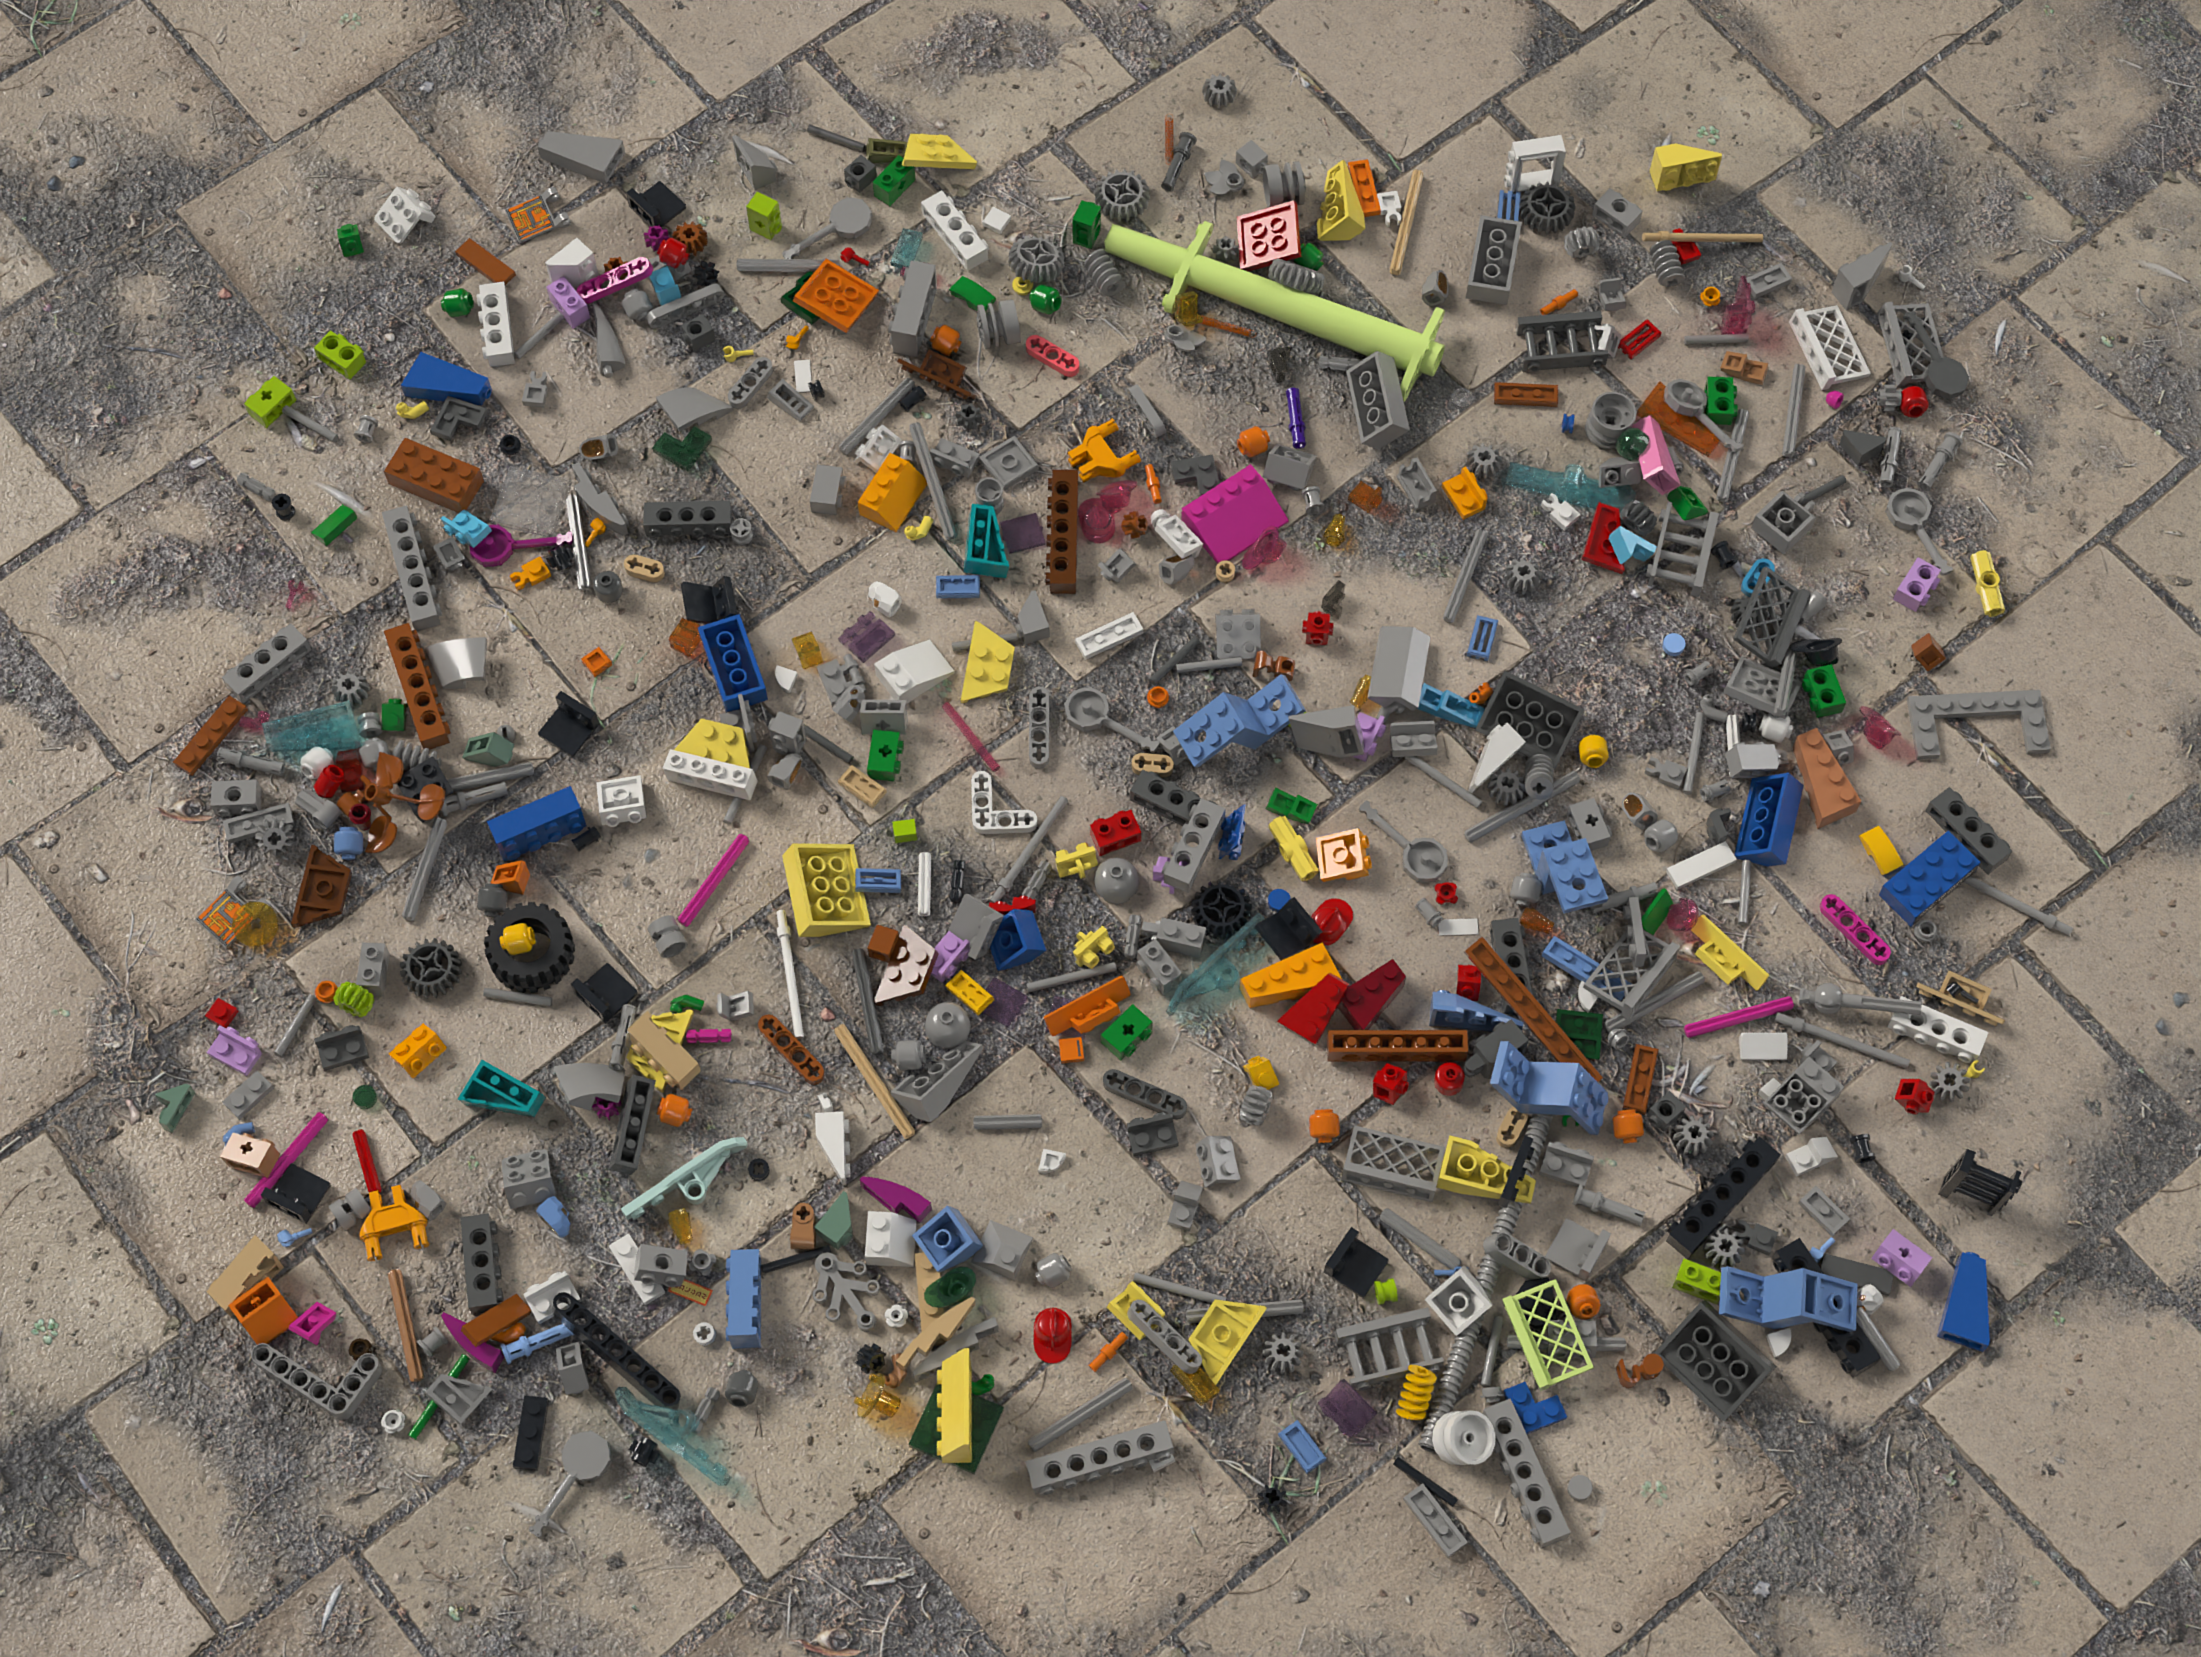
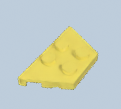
M910 134L902 165L975 169L977 161L948 135Z
M978 621L974 623L961 703H967L971 699L984 698L992 693L998 694L1008 690L1015 647Z
M700 719L674 749L750 768L745 730L740 727Z
M689 1009L683 1013L672 1014V1012L662 1013L659 1016L652 1015L651 1018L659 1028L663 1026L668 1031L666 1034L674 1042L682 1046L694 1012ZM630 1047L626 1057L627 1061L645 1078L656 1080L655 1088L663 1093L667 1085L663 1078L665 1075L660 1070L655 1072L648 1065L647 1062L649 1060L644 1056L639 1057Z
M1215 1299L1188 1340L1191 1346L1201 1355V1364L1214 1385L1218 1383L1267 1309L1265 1306Z

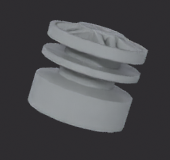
M1299 161L1293 162L1292 170L1289 162L1285 163L1283 173H1281L1278 164L1263 166V187L1268 208L1283 204L1284 198H1287V202L1295 201L1296 199L1297 205L1304 204L1306 183Z
M1013 299L999 301V311L997 312L994 311L991 303H988V313H985L983 304L977 305V327L979 337L985 349L991 348V338H993L995 347H999V337L1002 336L1007 345L1021 343L1019 322Z
M1605 392L1599 395L1593 402L1585 424V431L1589 440L1598 447L1605 449L1617 448L1623 445L1636 418L1637 412L1634 403L1630 398L1618 392Z

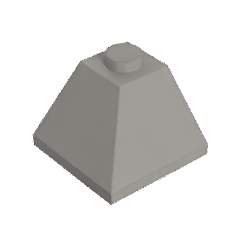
M737 135L732 136L736 161L753 189L757 190L777 181L775 174L777 167L774 161L769 160L764 152Z
M990 1220L981 1239V1243L984 1246L974 1254L971 1263L1015 1281L1033 1241V1237Z

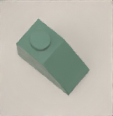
M495 732L469 738L462 758L494 767L508 764L512 758V750L515 744Z
M844 1191L814 1227L816 1235L837 1250L842 1245L846 1246L853 1236L849 1199Z

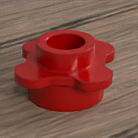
M1444 882L1435 885L1434 889L1437 892L1436 902L1442 905L1447 902L1451 904L1457 903L1456 884Z

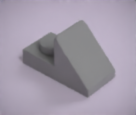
M1185 1181L1180 1182L1175 1192L1174 1203L1167 1225L1187 1231L1191 1230L1203 1191L1202 1186Z

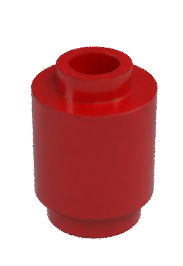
M328 765V767L323 769L314 784V789L318 796L332 798L344 779V772L336 765Z

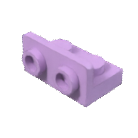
M1359 712L1358 720L1363 733L1364 754L1353 757L1366 762L1369 755H1374L1378 745L1375 742L1378 737L1382 738L1386 730L1384 716L1380 715L1379 719Z
M948 931L934 948L939 955L931 975L942 983L946 978H951L957 970L956 966L969 957L970 941L967 939L963 941Z
M219 1025L217 1028L219 1035L206 1053L208 1056L247 1076L262 1055L258 1042L250 1037L242 1038L239 1036L240 1033L229 1026L224 1028Z

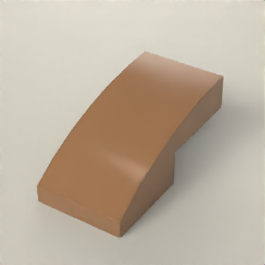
M1726 351L1720 367L1721 371L1733 377L1763 385L1769 368L1768 363L1748 360L1747 354Z

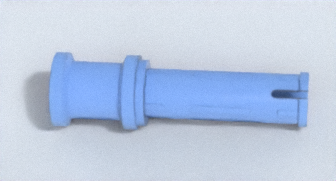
M560 1324L528 1338L521 1336L515 1342L507 1345L503 1343L500 1346L507 1364H511V1361L524 1355L528 1357L532 1354V1351L574 1334L563 1324Z

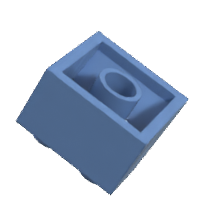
M948 1205L912 1235L939 1273L968 1260L984 1246L960 1211Z

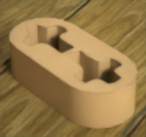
M629 555L624 560L626 573L632 577L649 582H659L664 578L663 565L657 560L639 555ZM638 564V566L631 569L630 565ZM655 568L658 569V572L651 574V571H654Z
M1138 753L1132 758V770L1137 775H1140L1142 770L1152 771L1161 778L1168 777L1173 773L1174 763L1172 758L1167 755ZM1140 761H1144L1145 765L1143 768H1139ZM1162 763H1166L1167 767L1165 770L1161 769Z
M1514 1106L1508 1110L1497 1132V1143L1503 1148H1511L1516 1144L1528 1119V1114L1520 1113L1521 1119L1517 1121L1516 1125L1512 1124L1513 1115L1520 1113ZM1509 1129L1513 1130L1511 1133L1512 1139L1504 1141L1502 1134L1505 1135Z

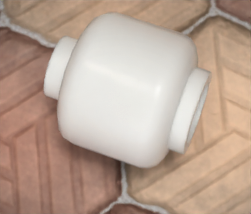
M1768 713V715L1764 714L1759 730L1762 731V737L1781 743L1785 737L1790 738L1794 726L1790 725L1791 720L1789 716L1783 719Z
M313 747L301 758L300 768L302 773L309 779H318L324 768L328 767V765H334L333 754L327 748Z

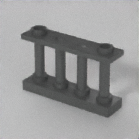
M1592 311L1518 317L1516 334L1517 336H1525L1528 357H1524L1522 372L1606 365L1609 354L1608 350H1597L1599 345L1597 333L1594 330L1595 325L1601 326L1602 312ZM1575 331H1588L1591 352H1578ZM1554 333H1567L1570 353H1557ZM1533 334H1546L1549 355L1537 356Z

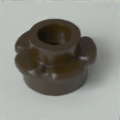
M355 1339L350 1344L349 1355L353 1357V1360L357 1361L365 1353L372 1354V1345L367 1339Z

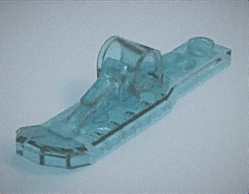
M1510 462L1505 482L1506 485L1545 493L1549 496L1553 493L1557 496L1558 501H1566L1567 503L1596 509L1597 504L1601 502L1618 508L1619 512L1623 510L1627 503L1629 504L1631 501H1634L1636 492L1630 485L1600 488L1599 480L1588 478L1584 474V468L1577 464H1568L1564 472L1556 473Z
M1259 912L1179 984L1166 1010L1169 1016L1174 1015L1180 1002H1185L1190 997L1198 994L1202 995L1216 989L1230 990L1233 988L1239 974L1236 967L1227 957L1235 950L1237 952L1242 950L1248 943L1246 940L1251 935L1256 937L1259 934L1254 926L1265 919ZM1222 974H1229L1232 980L1225 981L1222 978Z
M618 1387L616 1389V1400L627 1416L669 1449L683 1457L718 1486H727L732 1478L727 1474V1468L718 1462L714 1464L708 1459L709 1455L700 1448L695 1449L685 1441L696 1425L697 1418L693 1411L685 1409L674 1410L658 1405L645 1404L637 1400L627 1387ZM682 1414L686 1417V1424L683 1427L679 1424V1417Z

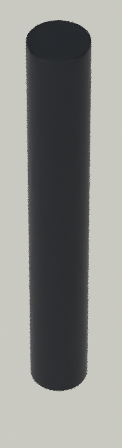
M829 1245L822 1246L815 1250H809L762 1264L761 1268L763 1274L815 1259L822 1253H831Z
M1397 1457L1393 1463L1394 1466L1418 1483L1424 1484L1429 1491L1452 1507L1455 1506L1458 1498L1403 1459Z

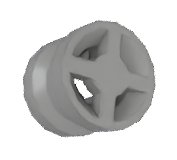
M738 518L731 523L730 532L733 542L738 545L748 544L753 538L750 522L747 519Z
M367 712L358 716V724L361 725L359 729L361 737L374 738L382 733V728L379 725V714Z

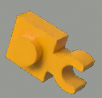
M539 556L522 565L523 572H514L509 576L511 582L520 580V582L515 584L516 590H521L528 582L534 586L551 577V573Z

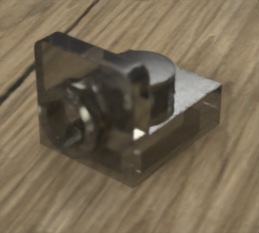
M1289 346L1284 348L1278 347L1269 352L1268 363L1276 383L1285 381V374L1288 372L1286 361L1290 360L1291 353Z
M1340 580L1323 597L1321 606L1326 614H1330V617H1335L1336 619L1341 617L1343 608L1339 604L1345 598V584Z

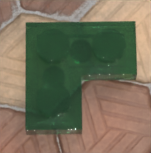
M695 426L682 442L664 432L652 449L654 453L689 471L712 442V436Z

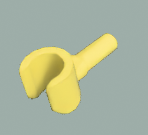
M732 346L723 348L724 353L729 354L724 355L728 362H734L740 356L754 355L753 350L735 351Z
M1975 1060L1968 1067L1963 1077L1978 1078L1985 1068L1980 1071L1976 1070L1974 1066L1979 1061Z

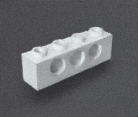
M941 190L921 202L923 216L967 271L988 260V244L984 239L981 240L978 237L975 227L967 223L963 212L955 208V204L950 196H946Z
M497 282L479 285L480 293L476 294L478 306L482 308V311H478L480 324L484 326V329H480L482 342L485 341L486 344L485 347H482L484 360L488 359L490 367L515 364L508 294L505 283Z
M670 749L662 768L668 781L746 800H751L758 782L753 769Z
M1901 996L1900 999H1899V1000H1909V1001H1912V1000L1907 999V998H1905V997H1903V996ZM1924 1005L1921 1007V1015L1893 1012L1887 1028L1892 1029L1898 1035L1909 1036L1919 1044H1928L1935 1047L1941 1053H1949L1958 1057L1960 1061L1965 1063H1973V1061L1978 1059L1988 1035L1987 1031ZM1910 1020L1918 1021L1920 1026L1913 1025ZM1932 1029H1938L1942 1035L1935 1034ZM1954 1038L1961 1039L1963 1044H1958Z

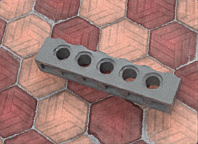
M407 505L382 512L414 630L420 631L441 625L439 616L443 615L439 603L435 604L434 602L437 593L434 585L430 586L429 584L432 575L429 566L425 567L424 565L427 557L424 548L420 549L419 547L422 539L419 530L415 531L414 525H417L414 512L410 513Z
M1511 1398L1485 1408L1482 1414L1487 1416L1495 1431V1447L1493 1451L1495 1454L1499 1453L1501 1457V1469L1505 1476L1509 1475L1512 1482L1510 1484L1511 1492L1515 1498L1518 1497L1522 1505L1520 1511L1524 1520H1528L1532 1527L1530 1534L1533 1541L1539 1543L1540 1548H1544L1567 1539L1571 1532ZM1505 1425L1509 1428L1510 1433L1502 1434L1498 1431L1497 1427ZM1515 1447L1519 1450L1520 1455L1511 1456L1507 1449ZM1524 1469L1528 1471L1530 1477L1527 1479L1520 1478L1517 1471ZM1531 1491L1536 1492L1540 1500L1531 1501L1527 1493ZM1537 1515H1547L1550 1522L1547 1524L1540 1523Z
M1166 1420L1025 1462L1035 1494L1040 1493L1041 1496L1053 1493L1054 1489L1059 1487L1068 1489L1075 1487L1077 1482L1083 1480L1092 1482L1100 1479V1475L1122 1473L1124 1468L1143 1467L1152 1459H1157V1461L1167 1460L1171 1457L1170 1454H1175ZM1146 1441L1154 1443L1153 1448L1149 1451L1141 1449L1142 1444ZM1122 1448L1131 1450L1129 1456L1125 1458L1119 1457L1118 1453ZM1105 1455L1107 1456V1461L1101 1465L1096 1464V1457ZM1075 1462L1084 1463V1467L1080 1471H1073L1072 1465ZM1057 1468L1061 1470L1057 1478L1048 1477L1052 1469Z

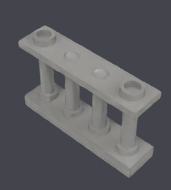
M1668 502L1666 510L1661 509L1659 517L1662 527L1653 565L1648 564L1646 577H1650L1648 586L1653 585L1655 577L1689 584L1688 587H1692L1690 596L1699 597L1719 513L1710 511L1709 518L1704 520L1694 518L1683 520L1680 515L1670 513L1672 502ZM1669 521L1699 528L1702 532H1705L1704 538L1700 537L1697 539L1667 532V523ZM1663 540L1697 547V550H1701L1700 555L1691 557L1661 550ZM1659 558L1693 566L1692 568L1696 569V573L1689 576L1657 568Z
M1428 1307L1336 1329L1337 1345L1343 1343L1344 1346H1347L1355 1378L1349 1381V1390L1363 1391L1370 1388V1385L1402 1378L1408 1373L1413 1374V1372L1408 1370L1409 1365L1422 1366L1433 1373L1440 1371L1439 1368H1442L1444 1363L1443 1357L1433 1358L1425 1330L1426 1323H1429L1431 1317ZM1412 1327L1416 1330L1424 1357L1423 1362L1410 1363L1402 1335L1403 1329ZM1388 1332L1390 1335H1393L1401 1367L1390 1370L1387 1369L1379 1341L1380 1334ZM1366 1338L1370 1341L1378 1369L1377 1373L1364 1375L1356 1347L1357 1340Z

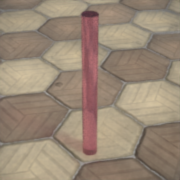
M949 702L943 704L942 708L989 768L993 772L998 771L1000 768L998 763Z

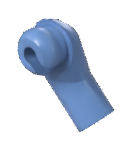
M253 1122L234 1125L223 1136L225 1146L232 1133L240 1135L243 1133H255Z

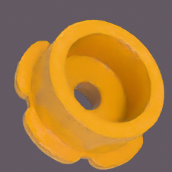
M1715 287L1705 288L1704 292L1700 295V299L1706 306H1716L1720 303L1721 295Z

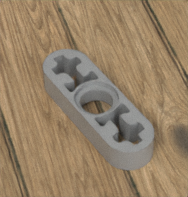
M766 357L757 358L730 389L728 401L733 408L741 409L745 407L772 375L773 367L770 359ZM765 366H767V369H764V368H763V369H761V371H760L759 367H765ZM753 379L756 381V384L748 387L745 385V382ZM741 395V398H742L741 400H740V399L734 400V397H737V398H738V397Z
M1136 384L1126 389L1130 402L1155 438L1165 434L1166 429L1162 420L1141 388Z

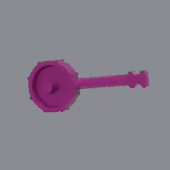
M499 524L489 525L492 531L474 548L470 545L469 548L471 557L483 567L501 566L513 555V549L554 546L565 543L571 545L573 543V534L571 531H568L567 534H558L556 537L514 540L511 533Z

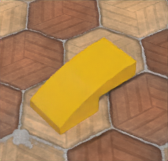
M1876 826L1858 835L1868 856L1872 855L1881 875H1885L1904 865L1895 847L1880 826Z

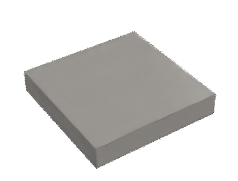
M1015 436L979 457L980 462L991 476L1001 482L1003 491L1039 470L1038 464Z

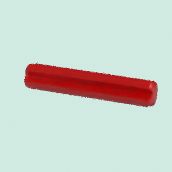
M363 1129L356 1130L352 1133L368 1192L378 1190L380 1193L381 1186L366 1133Z

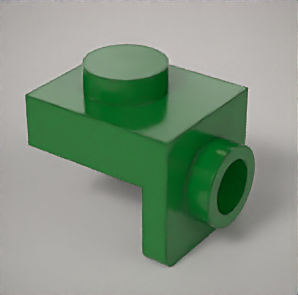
M346 224L337 229L338 240L344 257L364 252L357 224Z
M390 698L388 702L382 704V730H406V708L408 703H402L400 698Z

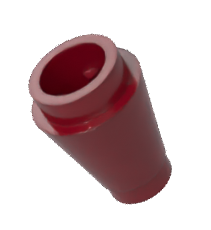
M355 804L349 811V819L359 829L366 831L370 829L372 824L371 810L365 804Z

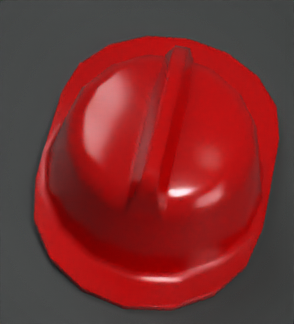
M1331 898L1325 900L1317 908L1311 918L1323 932L1314 943L1320 944L1323 942L1324 946H1329L1341 938L1353 920L1352 908L1346 901Z
M1054 1307L1046 1308L1039 1312L1034 1322V1350L1037 1356L1046 1363L1053 1364L1064 1360L1070 1353L1072 1345L1071 1319L1065 1311Z

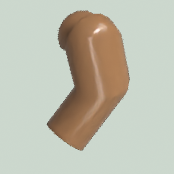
M902 1353L891 1356L894 1370L889 1376L886 1375L884 1378L885 1385L890 1388L900 1386L907 1376V1369L903 1371L896 1366V1360Z

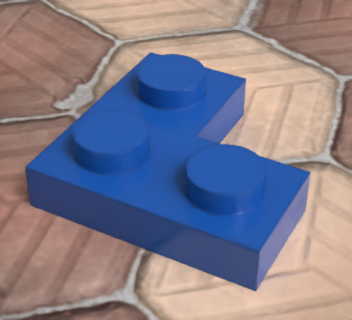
M1526 1381L1503 1390L1505 1399L1511 1398L1526 1434L1567 1419L1558 1395L1535 1403Z

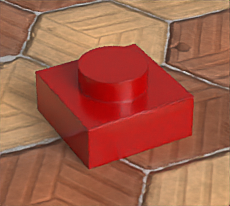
M217 998L205 1017L212 1023L227 1028L239 1011L231 1004Z

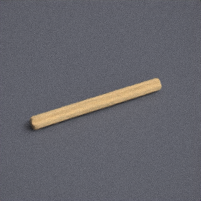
M1415 169L1412 172L1390 266V274L1392 275L1401 274L1424 174L1422 170Z
M844 1024L834 1029L836 1036L905 1139L912 1137L915 1134L914 1128Z

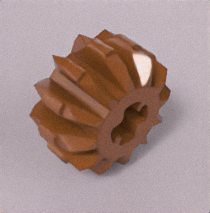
M684 221L683 226L677 225L676 231L672 235L674 239L687 245L686 253H693L695 256L697 251L703 252L704 247L708 244L707 232L701 224L695 225L694 221L691 224H687Z

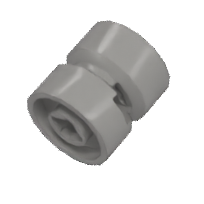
M992 477L981 479L975 487L976 504L993 506L997 515L1004 507L1003 486L1001 482Z
M667 915L658 918L647 928L652 940L656 942V948L662 958L678 955L688 945L682 932L678 931L679 926L674 916Z
M357 1188L347 1193L345 1200L338 1199L328 1206L345 1231L354 1226L358 1218L363 1220L371 1212V1208ZM351 1207L353 1211L346 1214L345 1211Z

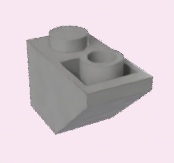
M1630 456L1609 458L1599 467V487L1639 484L1640 462Z

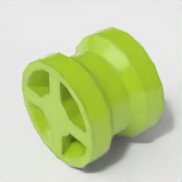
M1393 1278L1388 1279L1386 1282H1374L1378 1305L1384 1304L1385 1301L1398 1302L1397 1288Z

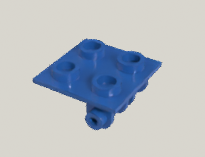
M1243 804L1229 816L1225 817L1221 825L1223 834L1218 844V850H1220L1219 859L1228 855L1230 860H1238V857L1241 856L1242 838L1244 837L1246 824L1244 821L1246 804Z

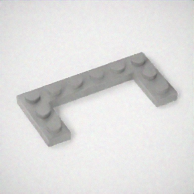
M2040 690L1908 696L1907 698L1916 760L1939 759L1940 750L1934 720L1937 718L2020 714L2026 754L2049 753L2051 750Z

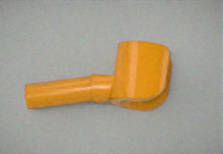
M805 325L796 337L788 335L786 347L798 349L800 340L809 330V327Z
M595 518L590 524L594 530L585 542L587 548L598 534L601 535L606 531V526L599 518Z

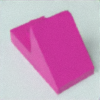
M316 1302L289 1325V1330L318 1345L321 1332L335 1320L336 1312Z

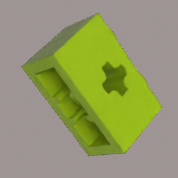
M756 192L746 206L749 228L751 231L772 240L774 235L778 234L782 229L779 203L764 194Z
M273 376L270 380L264 382L255 394L249 396L244 405L248 414L267 429L283 414V408L286 405L290 407L296 401V398L290 387Z

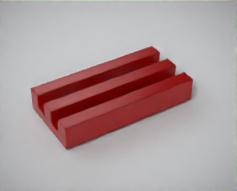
M1646 319L1620 340L1618 349L1621 348L1622 352L1628 354V358L1632 360L1661 337L1662 332ZM1649 327V329L1646 332L1637 337L1636 340H1634L1631 344H1629L1628 346L1626 345V343L1632 340L1645 328Z

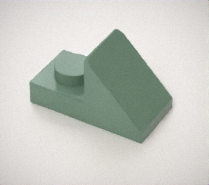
M183 1084L155 1094L160 1103L168 1106L162 1110L159 1117V1123L164 1130L173 1133L193 1099L195 1091L190 1085Z

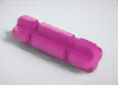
M700 1029V1032H697V1030H687L686 1033L687 1043H697V1041H700V1043H718V1040H721V1042H731L732 1039L731 1029H721V1031H718V1029Z

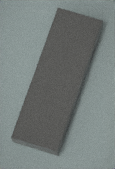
M1826 1253L1823 1254L1820 1268L1825 1275L1857 1283V1288L1860 1289L1867 1284H1871L1881 1294L1889 1296L1894 1275L1888 1270Z

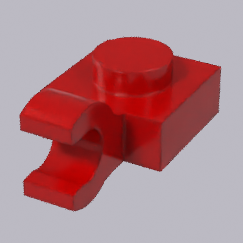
M1681 228L1672 231L1673 233H1684ZM1671 241L1673 246L1677 248L1676 253L1679 255L1678 260L1681 262V265L1698 260L1701 257L1695 242Z

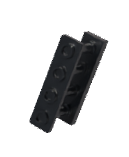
M1966 1149L1946 1173L1938 1195L1948 1198L1952 1192L1956 1193L1957 1191L1990 1205L1987 1215L1993 1216L1996 1211L2000 1212L2003 1205H2007L2009 1199L2012 1200L2015 1193H2018L2022 1185V1180L2019 1179L2021 1172L2016 1170L2009 1178L1978 1165L1977 1161L1974 1160L1976 1152Z

